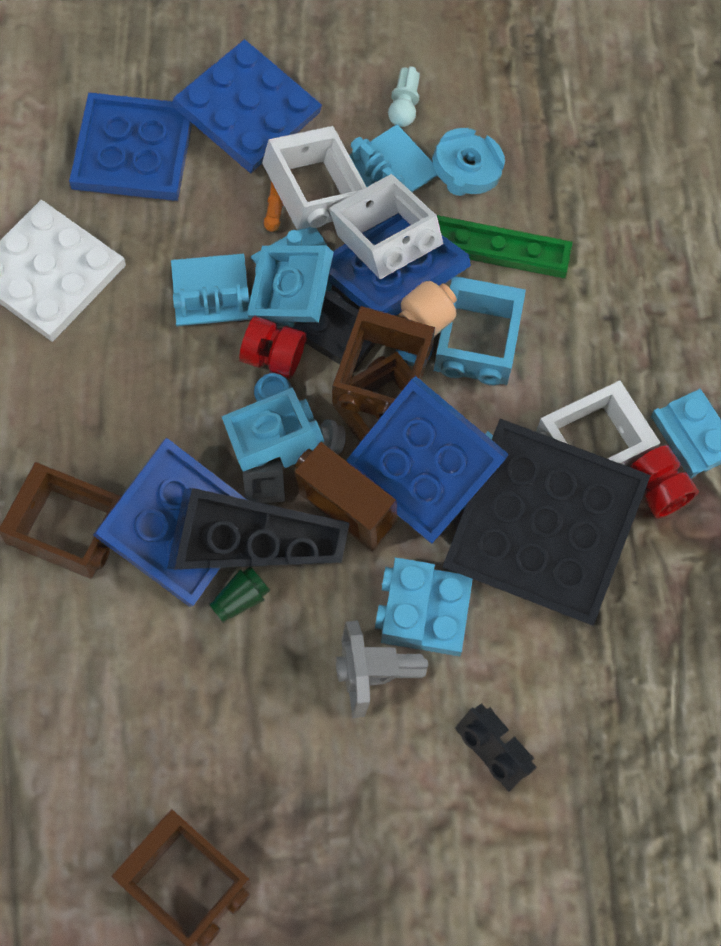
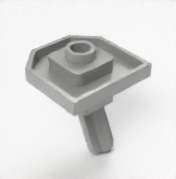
M358 620L345 622L341 638L342 656L336 657V671L338 681L346 682L353 718L365 717L370 704L369 686L386 684L395 678H423L426 676V669L429 665L428 660L424 659L423 655L396 654L395 647H364L363 634Z

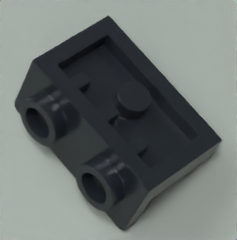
M326 290L319 322H296L292 328L305 332V344L340 365L359 310L346 303L344 298L337 292ZM364 340L353 373L376 343Z

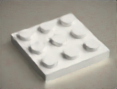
M40 200L0 240V304L53 342L126 266L125 259L49 204Z

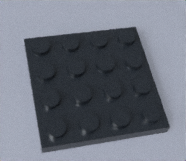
M500 418L492 440L509 455L466 504L443 568L594 626L651 475Z

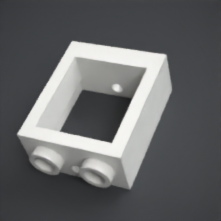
M333 126L268 140L262 164L297 230L308 227L318 228L326 223L333 222L329 207L366 188L363 179ZM324 162L340 195L307 202L290 169Z
M393 174L329 207L337 236L379 279L443 245L437 215ZM371 200V203L366 206V203ZM398 213L411 224V226L376 245H373L362 234Z
M617 381L542 417L536 431L567 443L559 428L604 408L629 447L607 459L630 467L640 457L658 448L660 445V441L621 381Z

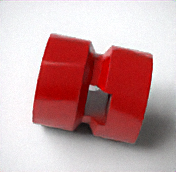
M254 316L245 331L240 348L239 361L260 369L268 365L271 373H277L291 379L298 368L304 351L306 333L288 326H284L279 330L275 322ZM271 340L273 341L270 351H268L267 349Z
M669 445L658 447L646 453L630 466V468L651 475L645 490L647 492L645 502L656 519L676 512L692 501L699 493L687 472H678L681 463Z

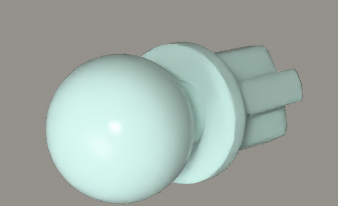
M403 67L400 70L397 88L392 91L391 98L394 102L389 107L388 116L394 125H399L400 127L409 126L416 117L414 105L419 102L417 88L420 74L416 71L415 67Z

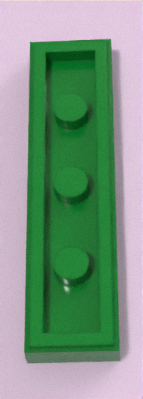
M437 215L441 235L469 254L470 260L566 278L573 241Z

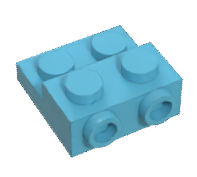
M327 245L262 246L260 257L255 267L256 275L252 294L249 297L247 316L251 319L254 316L273 321L277 324V327H294V322H319L334 251Z
M293 387L221 416L243 472L262 466L280 457L284 468L296 464L299 457L307 449L314 450L320 442H324L321 430L313 417L307 400L299 401Z
M395 557L394 567H385L381 591L389 592L387 606L379 605L375 629L383 630L381 643L460 657L473 579L458 573L435 570V564Z

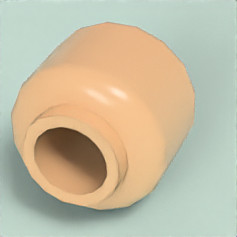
M424 281L402 299V312L399 314V317L435 327V337L454 321L456 317L454 303L457 301L456 296L444 283L439 286L432 281Z

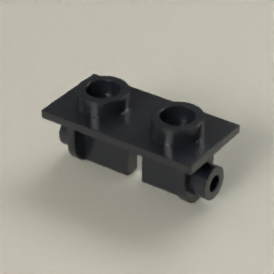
M482 703L475 709L472 707L455 727L464 743L473 749L489 768L492 776L501 782L508 792L537 768L532 762L535 759L533 755L524 748L516 737H513L507 743L500 739L509 729L493 712L491 707L486 709Z

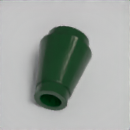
M250 566L243 572L240 569L209 605L224 623L229 618L231 619L265 601L263 597L270 592V589Z

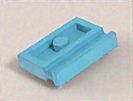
M701 388L668 403L664 408H658L653 411L651 418L690 478H694L697 474L703 471L706 472L721 464V419Z

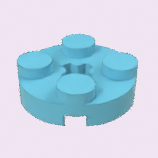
M457 128L445 133L436 146L432 157L437 175L447 184V189L457 196H462L466 193L480 194L491 190L498 184L505 165L504 153L498 143L488 135L485 139L474 135L476 130L470 128ZM463 157H466L468 161H475L476 163L474 165L467 164L463 161Z

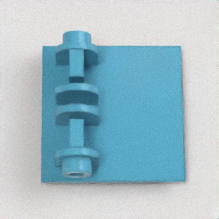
M399 125L393 126L371 141L357 137L351 143L353 150L349 156L366 187L393 174L411 192H414L438 176L433 162Z
M244 254L171 260L176 326L251 320L247 316L249 294Z

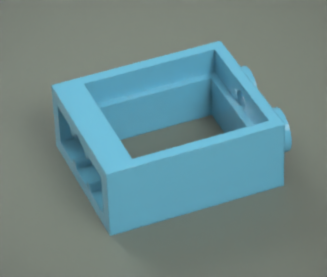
M455 276L452 278L450 289L457 299L454 303L455 309L510 319L504 356L500 358L448 348L452 322L441 331L434 371L441 372L450 378L467 377L478 379L486 385H507L512 369L526 290Z

